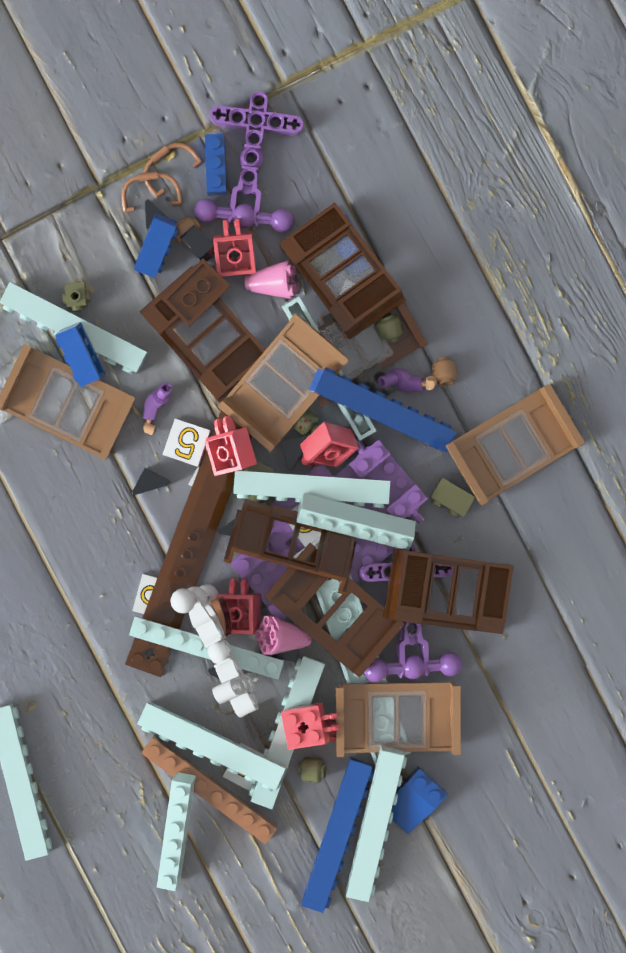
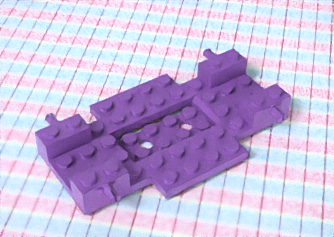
M357 439V444L360 446L357 449L359 452L358 456L335 476L329 472L324 464L315 467L307 474L309 476L390 481L389 504H384V508L372 507L373 503H365V507H357L404 519L412 515L418 524L425 519L417 510L428 498L414 484L379 440L365 448ZM288 498V501L275 500L270 506L276 505L292 510L300 502H295V498ZM346 502V504L353 505V502ZM274 520V527L271 531L267 551L288 556L291 544L288 540L292 537L293 530L288 523ZM355 537L356 547L350 571L352 580L355 583L361 580L358 574L360 567L367 564H380L394 552V548ZM299 538L294 555L305 548ZM239 554L230 563L242 578L248 580V584L256 594H260V599L265 603L273 616L284 620L287 616L268 601L264 595L288 569V566Z

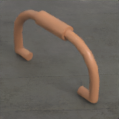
M172 143L167 147L164 146L150 157L151 159L146 164L143 173L149 172L151 165L158 162L173 148L181 147L187 149L197 160L192 164L194 168L200 165L203 160L189 145ZM149 180L144 181L156 198L165 193L163 188L157 192Z
M158 171L140 173L138 176L130 178L124 184L121 195L123 211H135L134 206L127 207L126 191L133 182L159 179L158 177L170 180L175 186L178 199L171 201L172 206L183 204L179 183L173 176L166 173H158Z

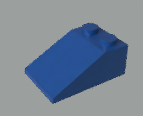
M417 766L401 786L396 789L398 798L396 805H392V820L409 834L439 806L448 794L424 770Z

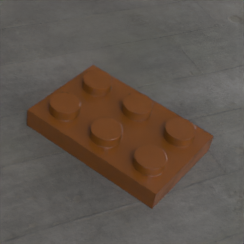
M202 259L162 300L190 328L231 286Z

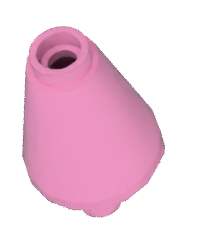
M286 260L257 270L256 273L245 276V288L247 291L251 290V292L293 299L295 294H299L300 291L299 283L296 282L295 276L298 273V269L292 261Z
M267 615L264 616L260 628L255 632V640L258 641L260 650L264 655L301 649L309 646L312 637L299 626Z

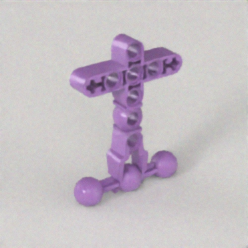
M263 92L253 93L249 109L219 105L214 106L210 110V119L215 126L246 130V144H244V150L240 154L242 172L238 186L232 189L230 208L218 207L213 200L202 199L194 207V214L199 221L209 223L215 218L228 219L230 224L233 221L235 222V219H239L240 227L247 228L253 224L257 228L259 224H267L280 233H286L291 230L294 225V216L289 210L278 209L273 214L260 212L262 195L261 191L257 188V173H259V168L264 162L262 154L264 133L299 136L303 132V121L299 116L267 112L268 99ZM261 98L265 102L262 106H256L254 101ZM220 112L222 116L217 120L216 116ZM227 113H229V121L226 118ZM235 115L243 117V120L238 123L232 119ZM259 117L262 119V122L259 125H254L251 122L252 119ZM273 120H279L281 125L274 128L270 123ZM284 121H287L286 129H284ZM294 122H296L298 126L296 127V130L292 129V125ZM252 136H257L260 140L256 144H251L249 139ZM249 155L257 157L254 163H249L246 159ZM246 174H253L255 178L251 182H246L244 176ZM238 194L255 195V208L249 204L236 206Z
M412 544L409 551L416 552V549ZM392 563L363 565L359 569V577L364 582L388 581L390 576H385L384 569L387 566L391 569ZM435 565L433 577L450 576L453 573L454 567L446 566V570H436V567L441 565ZM366 571H377V574L366 575ZM403 622L404 625L400 629V641H397L395 644L397 663H385L384 660L376 658L364 674L371 682H380L386 675L398 674L400 678L405 675L409 679H417L423 674L428 676L431 671H441L446 676H455L461 671L463 663L460 656L454 652H447L440 659L429 660L428 642L423 640L421 625L412 623L414 631L410 634L407 631V626L410 622ZM418 643L420 657L409 655L405 658V645L413 646Z

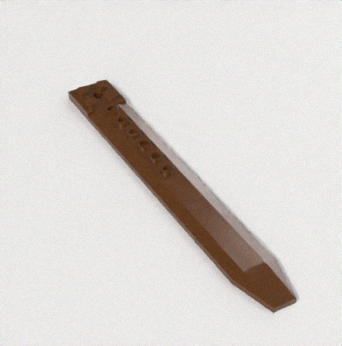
M221 410L218 418L223 419L228 415ZM233 420L236 429L242 428ZM214 427V430H213L211 436L217 435V434H216V431H215V427ZM207 448L142 617L143 619L176 629L180 628L185 614L178 613L171 606L172 594L177 589H188L196 586L234 486L235 471L217 476L214 475ZM135 637L125 665L161 677L172 648ZM153 648L155 655L150 656V658L146 657L147 654L144 651Z

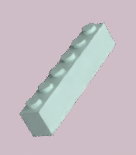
M303 493L297 515L298 523L409 551L415 537L416 521Z
M177 772L172 779L157 882L158 888L176 891L181 882L196 779L195 775Z

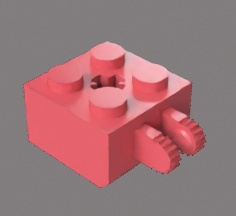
M235 219L234 222L236 233L229 234V223L227 220H223L224 234L214 235L213 237L216 269L221 277L256 273L252 231L241 232L239 219ZM233 250L240 253L237 258H233V255H230Z
M230 416L216 419L214 426L217 435L208 437L205 441L214 475L217 476L256 465L257 462L247 427L236 429Z
M323 422L300 444L304 454L301 463L304 466L310 465L312 468L321 464L337 468L359 448L353 430Z
M230 579L229 593L218 594L217 597L224 596L231 617V634H255L261 625L260 594L249 593L247 579H242L241 593H237V580Z
M323 703L290 707L281 711L288 750L326 744L330 741L328 732L341 729L339 724L327 726L326 720L336 719L338 713L325 714ZM304 722H305V725H308V727H309L308 729H305V728H304V726H303Z

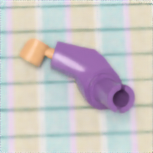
M401 368L391 369L389 374L379 377L378 384L381 388L394 385L404 392L423 391L424 388L427 390L434 389L437 385V380L434 376H428L426 381H424L423 377L411 375Z
M163 382L144 402L143 419H146L143 431L147 434H153L155 425L150 424V422L156 419L158 409L166 405L170 400L172 386L168 382Z

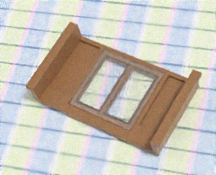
M295 313L289 323L217 407L230 416L242 428L247 427L248 433L271 452L319 396V394L309 390L317 369L325 370V367L336 371L335 375H337L350 359L299 314Z
M24 344L0 393V410L6 411L106 460L136 398L100 380L80 387L78 382L74 380L73 371L69 365Z
M549 383L445 446L477 501L483 506L492 498L571 450L585 444Z
M455 682L339 684V687H336V712L338 713L336 724H339L341 728L336 730V757H344V753L379 752L381 746L403 750L404 752L451 751L453 755H461V686L456 685Z

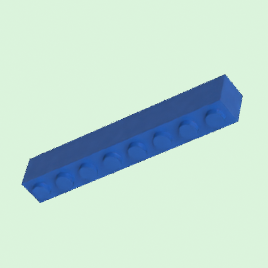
M325 367V370L317 369L309 387L310 391L437 450L448 452L445 445L452 442L456 431L450 429L451 425L442 421L440 424L434 422V417L428 414L422 416L418 414L419 410L408 406V408L402 407L403 403L392 398L391 401L385 399V394L379 391L373 393L369 391L370 387L362 383L358 385L353 384V379L342 375V377L336 376V371Z
M352 757L349 759L301 902L303 907L324 913L325 908L328 909L332 898L329 895L331 890L336 888L338 879H335L337 871L341 872L344 864V861L341 860L343 853L347 854L350 843L347 842L349 835L353 836L356 825L354 821L361 814L362 806H360L362 799H366L369 789L366 788L368 780L372 781L375 770H372V764Z

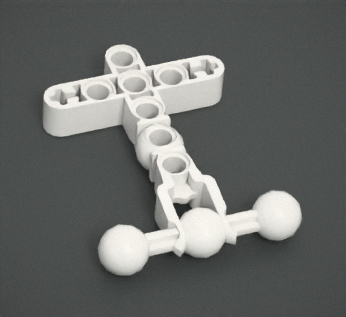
M204 584L200 587L193 586L188 589H177L172 594L171 606L178 613L185 614L189 612L193 627L196 628L205 648L209 647L208 654L210 659L216 663L214 667L222 683L212 689L217 702L223 704L230 701L235 713L240 718L258 710V703L252 691L261 687L260 681L253 672L243 673L236 657H232L233 652L230 644L224 640L226 636L210 602L217 598V589L209 584Z

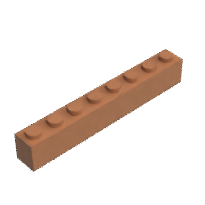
M154 735L141 752V754L173 777L177 772L195 775L194 792L265 845L277 830L276 823Z

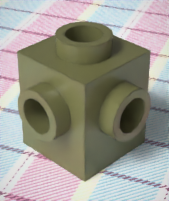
M86 283L65 284V293H62L63 304H67V307L69 309L72 308V311H83V307H88V302H91L90 290L86 289Z

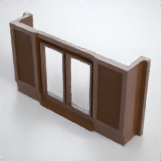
M190 267L146 305L140 313L221 403L263 354L265 349L220 298L213 306L221 313V316L188 345L184 343L173 330L183 320L162 298L193 269V267ZM226 319L239 336L204 365L191 349Z
M244 499L242 510L238 509L224 562L231 563L234 552L339 580L338 593L346 594L356 547L355 537L298 523V511ZM274 520L295 525L288 556L267 551ZM301 527L321 532L314 563L293 558Z
M309 543L296 559L314 563L317 553L316 547ZM288 567L264 597L360 678L403 627L404 623L384 618L385 608L349 578L346 594H342L316 624L301 609L328 577ZM352 592L367 607L342 637L336 641L322 627Z
M394 549L384 618L395 621L503 634L514 566ZM435 565L454 567L447 613L428 611ZM460 568L479 571L472 616L454 614Z

